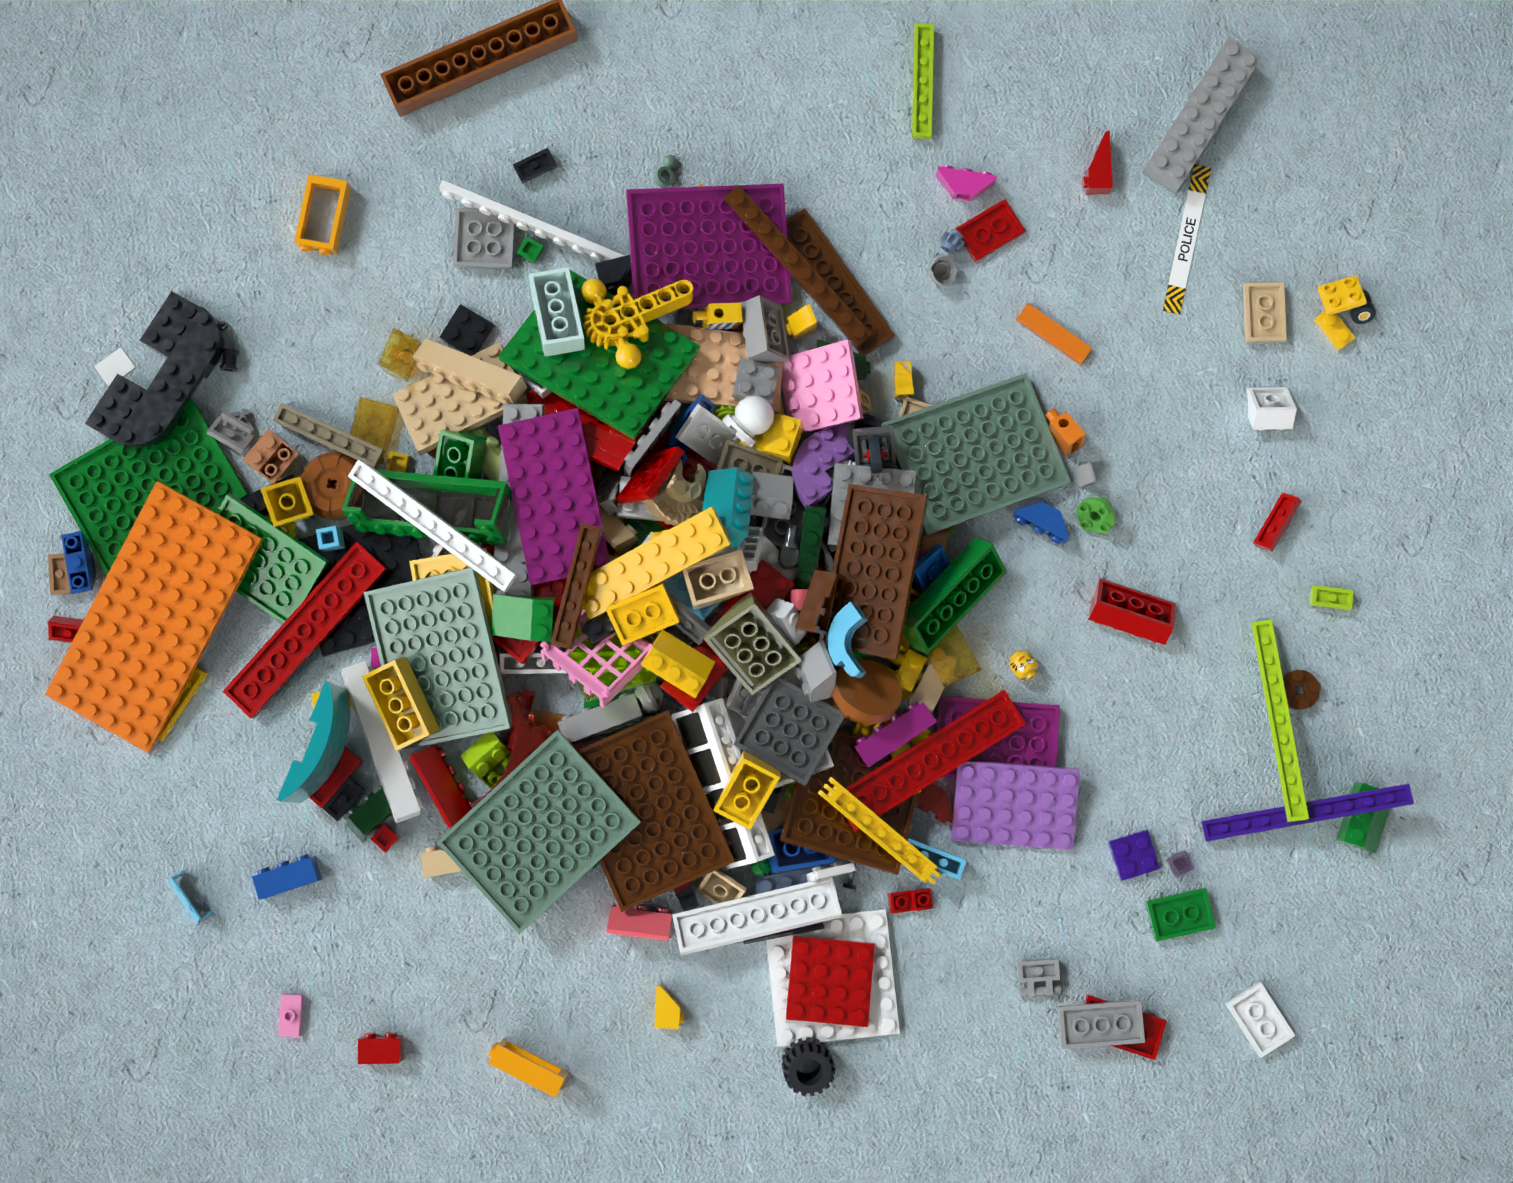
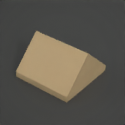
M717 869L706 874L696 892L714 904L741 898L747 887L723 870Z

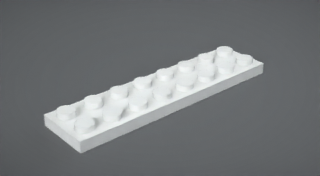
M828 877L672 914L682 956L840 918L842 913L833 878Z

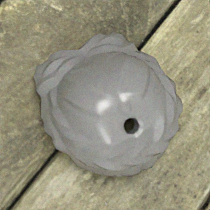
M639 673L635 677V683L638 685V688L634 694L640 699L643 711L647 713L659 711L663 701L662 689L657 683L649 680L645 674Z

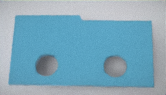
M185 870L177 875L170 877L169 884L195 923L198 924L211 915L213 911L211 910L200 917L176 882L177 878L185 874Z

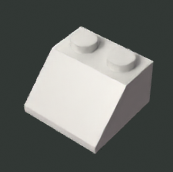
M1287 387L1247 389L1248 419L1253 430L1293 429L1297 408Z

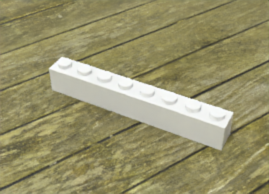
M366 661L342 668V677L395 822L398 823L420 815V808H423L420 797H415L413 789H416L413 778H408L406 772L409 770L405 758L401 759L399 753L402 749L396 751L363 681L362 676L373 671L372 667H367Z

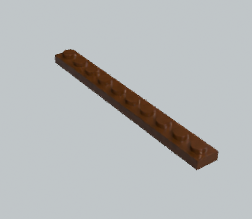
M739 185L724 197L723 200L843 334L851 340L856 348L872 335L867 327Z

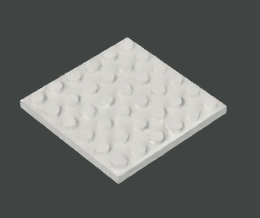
M886 909L842 913L840 918L824 921V929L794 935L875 943L868 1027L786 1020L793 935L766 940L777 1047L789 1046L793 1041L796 1044L798 1039L802 1038L804 1041L806 1037H811L812 1041L816 1038L820 1042L900 1033Z

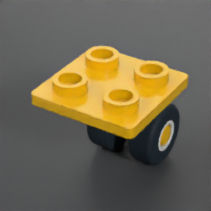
M1357 275L1317 287L1327 316L1351 309L1350 315L1353 322L1356 324H1366L1373 320L1376 315L1374 305L1371 303V297L1367 291L1362 290Z

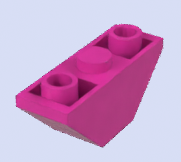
M949 165L938 166L936 173L937 179L952 198L973 201L993 187L997 178L996 175H992L990 172L983 171L977 173L968 168L959 170Z

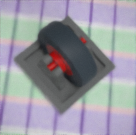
M893 425L852 429L856 465L869 466L872 473H881L882 467L896 466Z

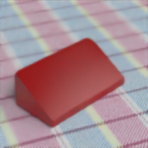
M53 616L48 621L49 640L72 642L84 619Z

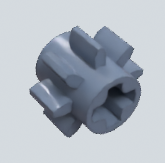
M953 229L949 233L945 231L940 238L941 248L949 254H954L955 251L959 253L965 243L962 241L963 235Z

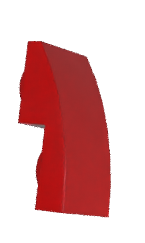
M931 888L887 893L890 914L933 909Z

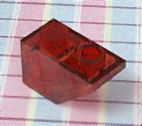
M933 783L922 789L916 799V803H918L917 808L925 813L931 811L936 814L934 818L943 824L946 821L952 823L953 816L947 792Z

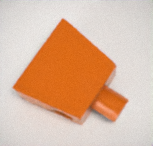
M1053 408L1046 413L1045 416L1050 421L1049 429L1052 437L1066 457L1083 447L1086 433L1068 412L1060 415Z

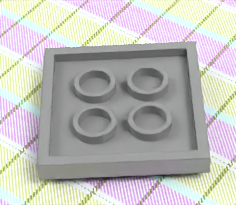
M456 208L453 267L513 270L515 223L510 221L509 223L502 222L498 219V216L493 214L485 215L479 209Z

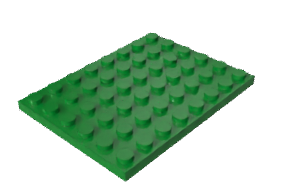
M569 269L584 336L585 350L545 357L534 309L498 355V359L635 441L698 354L701 346L653 319L645 323L649 329L648 341L641 342L639 338L628 337V343L634 344L640 349L642 355L640 363L632 369L622 368L617 363L615 357L618 350L617 346H609L607 350L604 348V345L598 348L597 343H592L590 337L586 336L583 325L584 316L587 315V308L594 309L595 305L586 302L581 295V287L587 279ZM606 292V296L604 299L613 300V297L615 296L609 292ZM609 322V323H607V324L613 325V324H615V323H614V322Z
M192 396L183 409L185 412L184 416L171 435L156 446L150 445L144 447V449H132L109 439L49 474L106 576L156 481L162 482L216 513L226 494L231 493L239 500L249 496L218 441L207 434L210 427Z

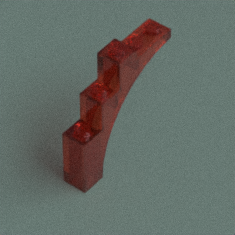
M519 690L506 696L514 725V740L510 760L495 786L483 797L471 803L472 808L529 757L531 752L535 751L551 736L550 730L544 724L535 726V717L528 711L526 699L522 693L520 694Z

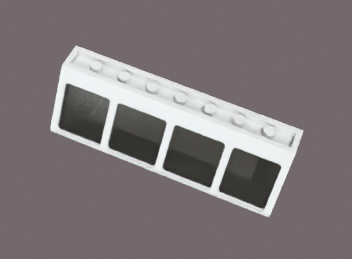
M723 698L699 705L693 713L687 709L671 715L713 810L735 765L741 757L740 749L733 746L736 737ZM713 811L735 859V862L722 867V870L755 863L775 855L761 812L749 830Z

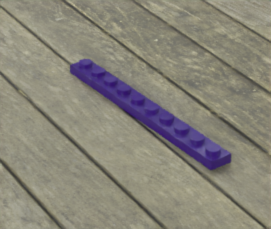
M1410 784L1306 802L1309 820L1287 823L1285 807L1283 806L1201 821L1205 841L1207 842L1413 805L1414 801Z

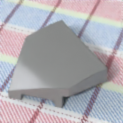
M241 409L240 412L232 413L222 412V415L217 417L207 432L209 436L241 454L245 452L254 437V428L249 419L248 409Z

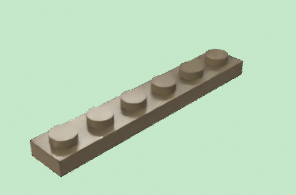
M283 403L280 404L273 419L274 422L351 458L363 460L375 469L378 468L386 452Z

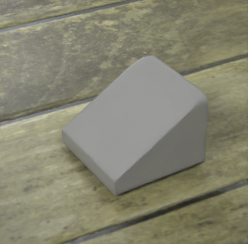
M1090 462L1073 470L1078 487L1088 486L1096 481L1092 463Z

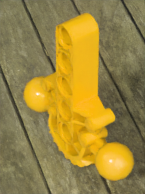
M596 278L588 279L581 287V295L586 302L594 304L595 308H587V315L584 316L583 325L586 336L590 337L592 343L596 342L598 348L604 345V348L607 350L609 346H617L618 350L615 356L617 363L625 369L635 368L640 363L642 355L636 345L628 343V337L639 338L641 342L648 341L649 329L645 323L689 305L693 300V285L688 280H680L635 300L632 299L626 287L620 286L613 300H605L607 291L605 284ZM614 322L615 324L609 325L607 323Z

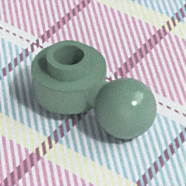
M674 155L665 156L662 161L663 167H660L654 173L656 184L662 188L669 187L675 180L672 170L677 167L678 160Z

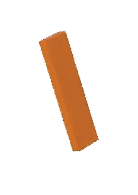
M1029 303L1026 304L1016 318V321L1079 365H1081L1092 349L1091 346Z

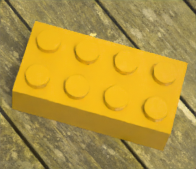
M407 657L393 660L362 676L396 751L440 731Z

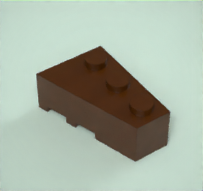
M820 570L814 571L795 629L828 636L830 625L836 614L840 611L846 579L845 575Z

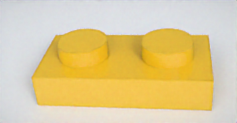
M1323 312L1314 319L1315 323L1337 351L1355 339V336L1337 313L1327 316L1326 312Z

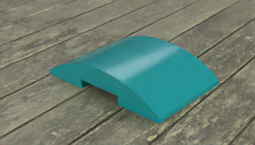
M325 681L310 717V721L317 723L302 761H292L277 798L278 801L303 802L313 795L334 771L346 745L350 727V701L346 688Z

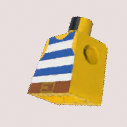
M741 303L708 304L702 311L693 312V322L702 323V328L733 331L743 322Z

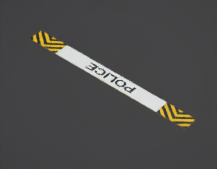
M1196 164L1193 167L1163 311L1179 315L1181 312L1211 172L1209 167Z

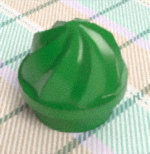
M767 858L751 863L756 877L761 875L764 877L770 871V864Z

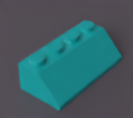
M737 467L712 470L707 473L702 511L710 507L715 508L732 542L730 547L736 549L749 533L754 475Z

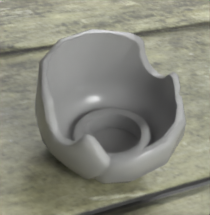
M938 256L931 261L928 274L932 282L938 286H949L957 280L958 267L949 256Z

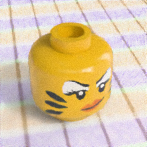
M1021 649L1009 658V668L1018 679L1027 678V680H1030L1037 674L1036 670L1039 663L1029 651H1022Z

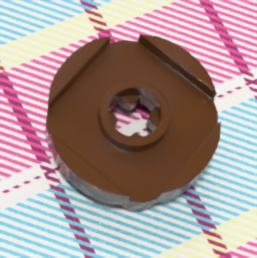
M1293 670L1283 675L1288 708L1304 710L1316 703L1321 685L1310 672ZM1301 685L1303 693L1296 695L1294 687Z

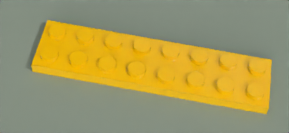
M710 507L594 570L591 574L583 605L589 620H593L606 613V606L650 589L732 545L715 508Z

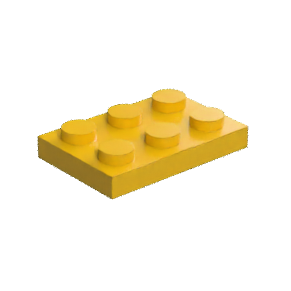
M664 583L605 608L622 646L680 622Z

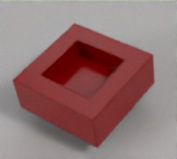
M383 824L371 840L387 853L400 836L387 824Z

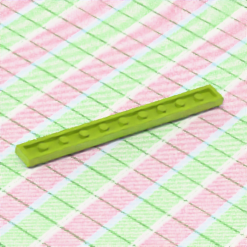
M1272 619L1251 622L1287 823L1309 820Z

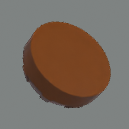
M335 451L317 455L310 460L300 478L313 513L331 521L348 519L342 511V507L352 481L348 475L355 466L356 459ZM356 482L347 507L358 508L359 495L362 498L365 489ZM368 491L366 492V501H365V504H366V502H367V500H368V498H369V495H370V492H368Z
M862 658L857 659L866 672L861 678L849 676L844 666L840 667L836 674L835 688L831 695L841 714L846 719L849 718L863 726H870L888 721L893 717L902 701L903 695L900 682L893 672L876 661Z

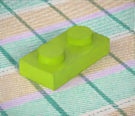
M1312 585L1310 606L1350 611L1352 610L1354 590Z

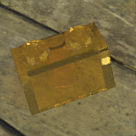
M393 328L378 365L386 374L408 382L409 378H412L416 371V361L413 355L420 347V341Z

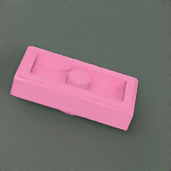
M281 994L278 1036L300 1037L303 995Z

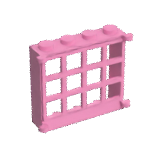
M584 609L581 613L578 629L587 624L586 621L589 619ZM615 632L602 640L593 650H590L582 643L587 638L585 634L579 639L575 638L573 648L568 649L565 653L559 649L560 646L547 644L545 641L540 646L543 647L541 656L544 662L551 659L557 671L563 669L568 673L569 679L573 683L579 681L584 685V691L588 695L594 693L599 697L600 706L604 708L643 668L640 664L652 644L645 639H638L618 648L609 641L616 634ZM605 644L616 652L608 662L597 655ZM631 644L643 651L636 660L624 652ZM578 646L589 654L580 664L569 657ZM620 655L631 663L622 674L611 666ZM592 658L603 665L594 676L583 668ZM607 669L618 677L609 687L598 680Z

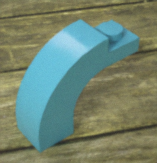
M853 602L845 605L834 617L828 633V649L836 666H844L849 676L861 678L866 672L852 652L851 640L855 631L867 622L868 618L860 607Z

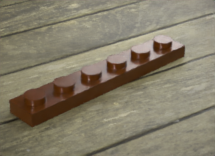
M581 523L550 644L568 649L573 648L603 531L601 527Z

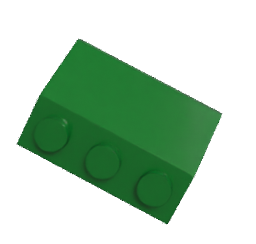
M440 430L433 475L481 479L487 438L467 432Z
M1354 783L1351 794L1379 788L1365 783ZM1390 809L1343 817L1336 840L1376 854Z

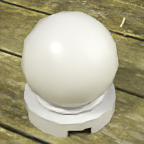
M757 395L747 396L736 406L735 415L727 414L722 420L728 428L731 426L737 431L735 435L742 442L752 447L757 442L755 435L763 434L771 427L774 422V411L768 400Z

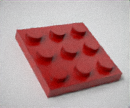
M678 446L648 453L616 500L621 504L654 499L659 493V487L669 479L671 470L681 462L680 458L684 451Z

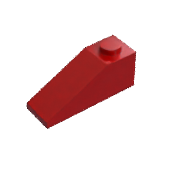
M1110 131L1104 133L1085 176L1082 177V188H1085L1086 195L1109 194L1113 188Z

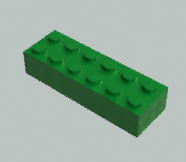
M976 537L908 607L903 633L911 647L928 654L1007 572L992 543Z

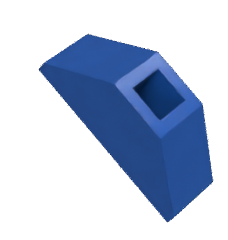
M1044 502L1016 509L1011 515L1018 524L1023 526L1027 524L1033 527L1032 531L1040 535L1044 533L1050 536V540L1056 544H1065L1069 539L1061 511Z
M78 531L61 535L71 594L93 590L96 568L93 553L83 532Z

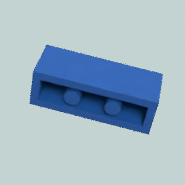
M306 854L297 857V862L290 864L288 860L277 864L276 869L270 870L267 867L258 870V875L252 876L258 899L262 900L322 880L316 856L309 857Z

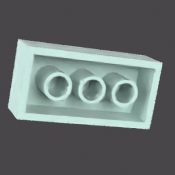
M569 267L529 274L530 289L544 356L585 350L584 336Z

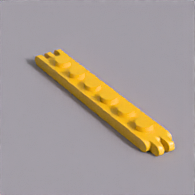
M830 777L828 781L834 785L833 788L825 783L823 787L829 793L826 795L824 791L820 790L818 794L922 882L926 883L929 881L935 885L936 881L931 876L934 875L938 879L942 876L936 871L938 867L848 790Z

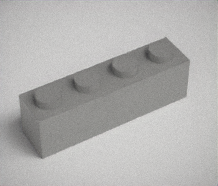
M628 692L620 695L619 699L610 701L604 708L601 706L593 709L588 707L581 710V713L575 716L570 714L562 717V721L557 723L561 733L573 746L644 720L635 694Z

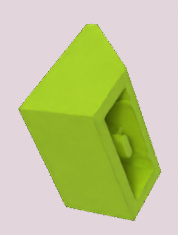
M495 732L485 733L460 755L467 767L491 790L522 763Z

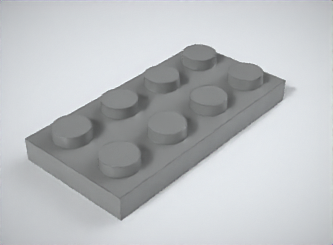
M1141 1000L1057 1006L1062 1049L1145 1043Z

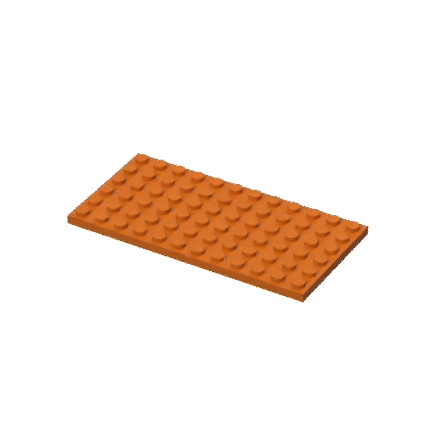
M156 481L45 695L147 753L152 752L159 735H161L258 551L263 538L162 482Z

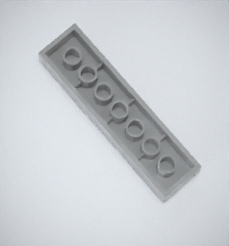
M1227 38L1142 174L1176 193L1256 68L1261 57L1232 39Z

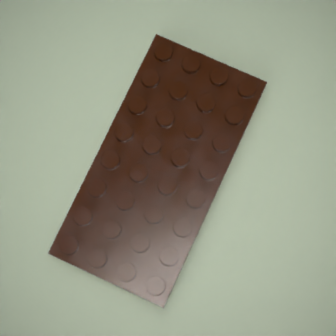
M854 484L848 485L832 572L846 576L840 610L849 602H853L860 607L868 618V621L853 634L851 640L852 652L898 660L929 498L927 495ZM820 634L819 641L823 640L825 646L828 647V636Z

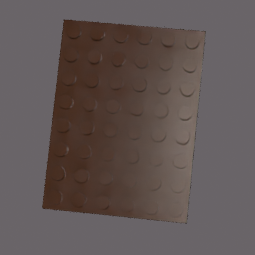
M669 710L577 750L642 821L599 861L621 912L735 862Z

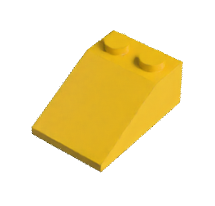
M774 414V422L769 430L763 434L755 435L757 442L750 448L782 459L785 463L792 464L804 429L802 420L786 415ZM741 440L738 441L739 444H742V445H744V446H747V445H746L744 442H742Z
M743 751L713 811L750 830L780 779V771Z

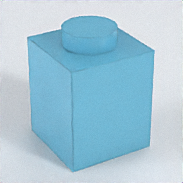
M331 526L316 529L319 550L330 552L345 549L341 528Z

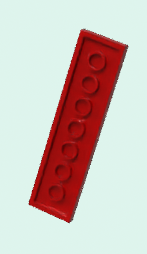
M762 559L758 563L757 570L750 573L754 589L730 598L709 626L712 628L736 602L750 592L767 610L775 599L783 600L794 586V583ZM705 640L700 645L695 643L692 648L715 661L696 698H693L666 680L660 686V688L692 713L728 669Z

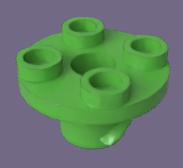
M1104 497L1085 498L1077 507V518L1083 530H1089L1094 533H1108L1116 522V514L1112 504Z

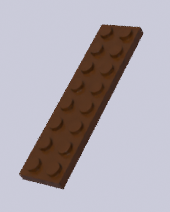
M804 208L786 220L787 238L790 243L872 333L859 347L856 348L853 345L855 350L859 354L867 356L892 339L895 334L807 210Z

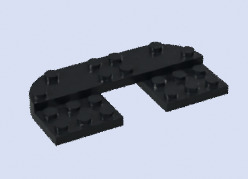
M171 291L139 340L168 358L147 390L117 373L85 424L127 448L144 449V447L156 446L171 435L184 416L185 412L183 409L202 379L209 377L221 358L224 339L222 338V328L218 321L202 306L200 307Z

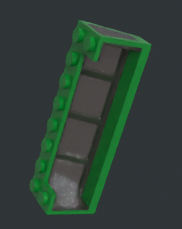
M376 470L474 543H488L493 546L498 544L506 545L512 501L511 489L507 482ZM351 481L342 511L357 531L363 533L370 531L378 534L390 533L397 536L410 535L416 538L429 537L355 481Z

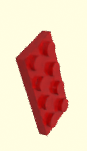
M1087 994L1084 1004L1110 1001ZM1142 1012L1145 1043L1109 1046L1156 1060L1167 1020Z

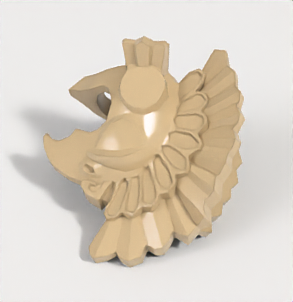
M681 459V462L669 473V479L659 487L658 495L652 500L642 501L653 517H656L658 521H664L666 524L677 526L702 512L706 472L701 464H697V471L694 474H690L689 480L686 481L682 476L683 467Z

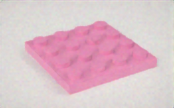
M844 340L789 356L790 361L781 363V383L786 415L802 420L804 426L802 434L864 419L851 340Z

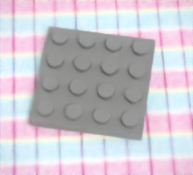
M676 399L672 403L667 402L661 411L660 419L655 418L649 426L648 435L643 434L637 442L638 445L635 452L631 450L624 459L623 476L632 477L647 454L652 451L664 433L668 432L676 422L681 403Z
M835 463L827 545L837 546L849 484L914 493L916 471L882 468L881 473H872L869 466Z

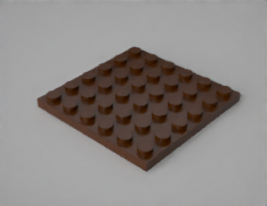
M837 730L827 748L834 767L813 774L806 786L796 781L794 782L779 841L898 875L901 863L861 829L854 832L846 817L818 794L820 790L824 791L826 795L829 793L823 787L825 783L833 788L834 785L828 781L830 777L844 788H847L891 760L890 754L867 768L854 748L858 745L856 741L861 737ZM918 793L879 816L906 840Z

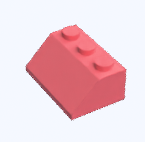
M616 902V906H611L606 933L668 941L671 933L673 913H670L668 908L657 907V911L648 910L649 906L637 905L636 908H630L621 912Z

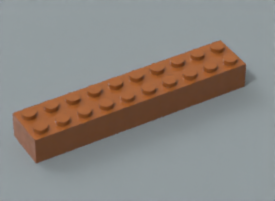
M551 0L385 71L380 75L394 107L401 117L578 41V37L563 1Z

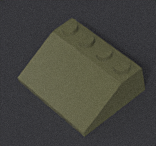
M751 592L736 602L703 636L707 644L751 695H754L802 661L798 648Z

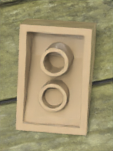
M742 549L700 561L682 571L694 611L715 605L754 589Z

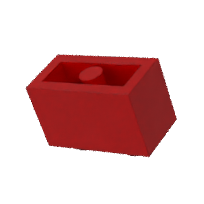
M368 1032L358 1039V1064H399L403 1061V1035L397 1036V1032H386L385 1036H377L375 1032Z

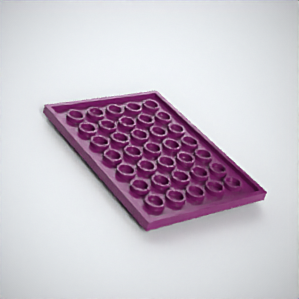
M784 184L739 185L787 238ZM737 185L626 189L633 300L680 280H688L693 285V300L689 305L680 309L705 308L708 304L742 303L759 295L778 305L791 304L790 273L723 200Z

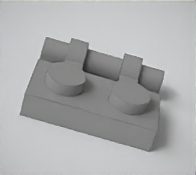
M1059 959L1017 961L1018 982L1027 983V988H1019L1020 997L1034 998L1036 995L1052 997L1053 994H1061L1060 986L1052 985L1053 980H1060ZM1045 981V987H1034V982Z

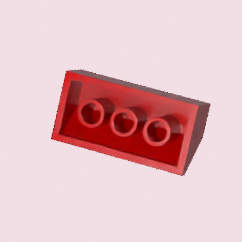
M1100 578L1092 599L1088 620L1165 645L1174 629L1176 603Z
M431 745L408 756L447 827L452 828L475 805L471 799L468 800L464 793L467 791L462 782L458 783L455 775L457 773L452 764L448 765L445 758L447 755L441 746L438 747V745Z

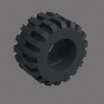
M806 1037L804 1041L800 1038L796 1044L794 1041L790 1043L791 1048L787 1047L784 1050L785 1055H782L781 1063L788 1087L790 1089L793 1088V1091L797 1094L800 1091L802 1096H806L807 1093H810V1096H815V1092L821 1094L823 1088L828 1089L830 1087L829 1082H833V1075H835L836 1071L830 1049L827 1048L824 1042L820 1044L819 1039L815 1038L812 1041L811 1037ZM807 1060H814L819 1063L818 1067L810 1073H802L797 1070L798 1066Z

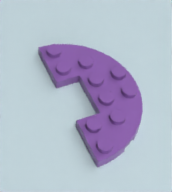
M837 425L821 429L808 437L798 449L792 467V476L795 492L804 507L806 505L813 506L832 493L833 479L827 473L834 469L835 463L841 464L851 456L855 458L854 449H852L846 439L849 425Z

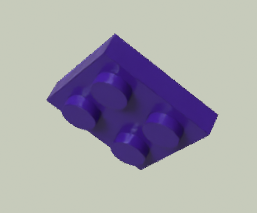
M1148 830L1108 841L1120 881L1160 869Z

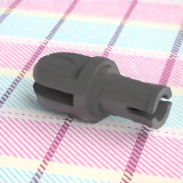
M795 525L786 526L785 541L779 547L778 563L785 570L794 568L798 563L800 547L796 543L799 527Z

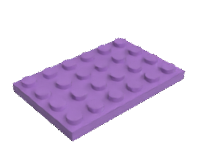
M968 760L957 767L951 841L1073 850L1080 769Z

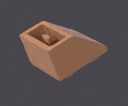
M267 429L242 460L272 484H275L299 456V453L279 436Z

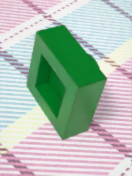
M526 236L517 251V255L535 264L544 250V246Z

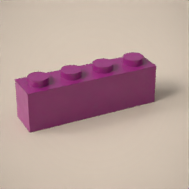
M917 701L907 707L909 710L907 713L901 715L899 712L890 719V724L884 726L882 723L873 729L875 734L869 738L864 735L856 741L858 745L854 748L867 768L937 722L924 702L920 704Z

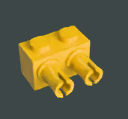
M908 649L907 653H899L898 660L882 657L898 665V670L896 669V671L888 669L899 680L902 687V698L905 700L911 693L927 659Z

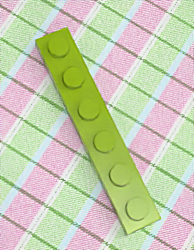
M914 24L912 139L932 138L934 24Z

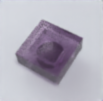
M1185 850L1166 858L1176 878L1195 869Z

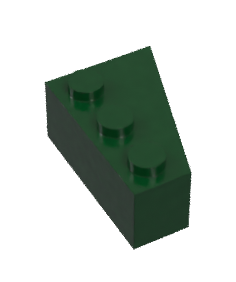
M382 784L379 786L381 788L376 793L371 792L364 798L365 803L360 807L356 805L348 812L349 816L347 817L346 825L362 843L367 839V835L374 829L377 830L382 822L393 815Z

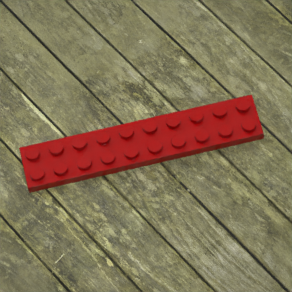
M356 542L222 692L250 719H254L363 598L364 592L369 591L388 569L361 543Z
M1002 690L845 789L879 817L1021 728L1026 723L1006 691ZM846 818L854 832L857 831L859 828Z

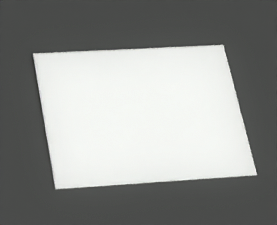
M121 347L94 366L108 386H110L117 373L124 376L135 368Z

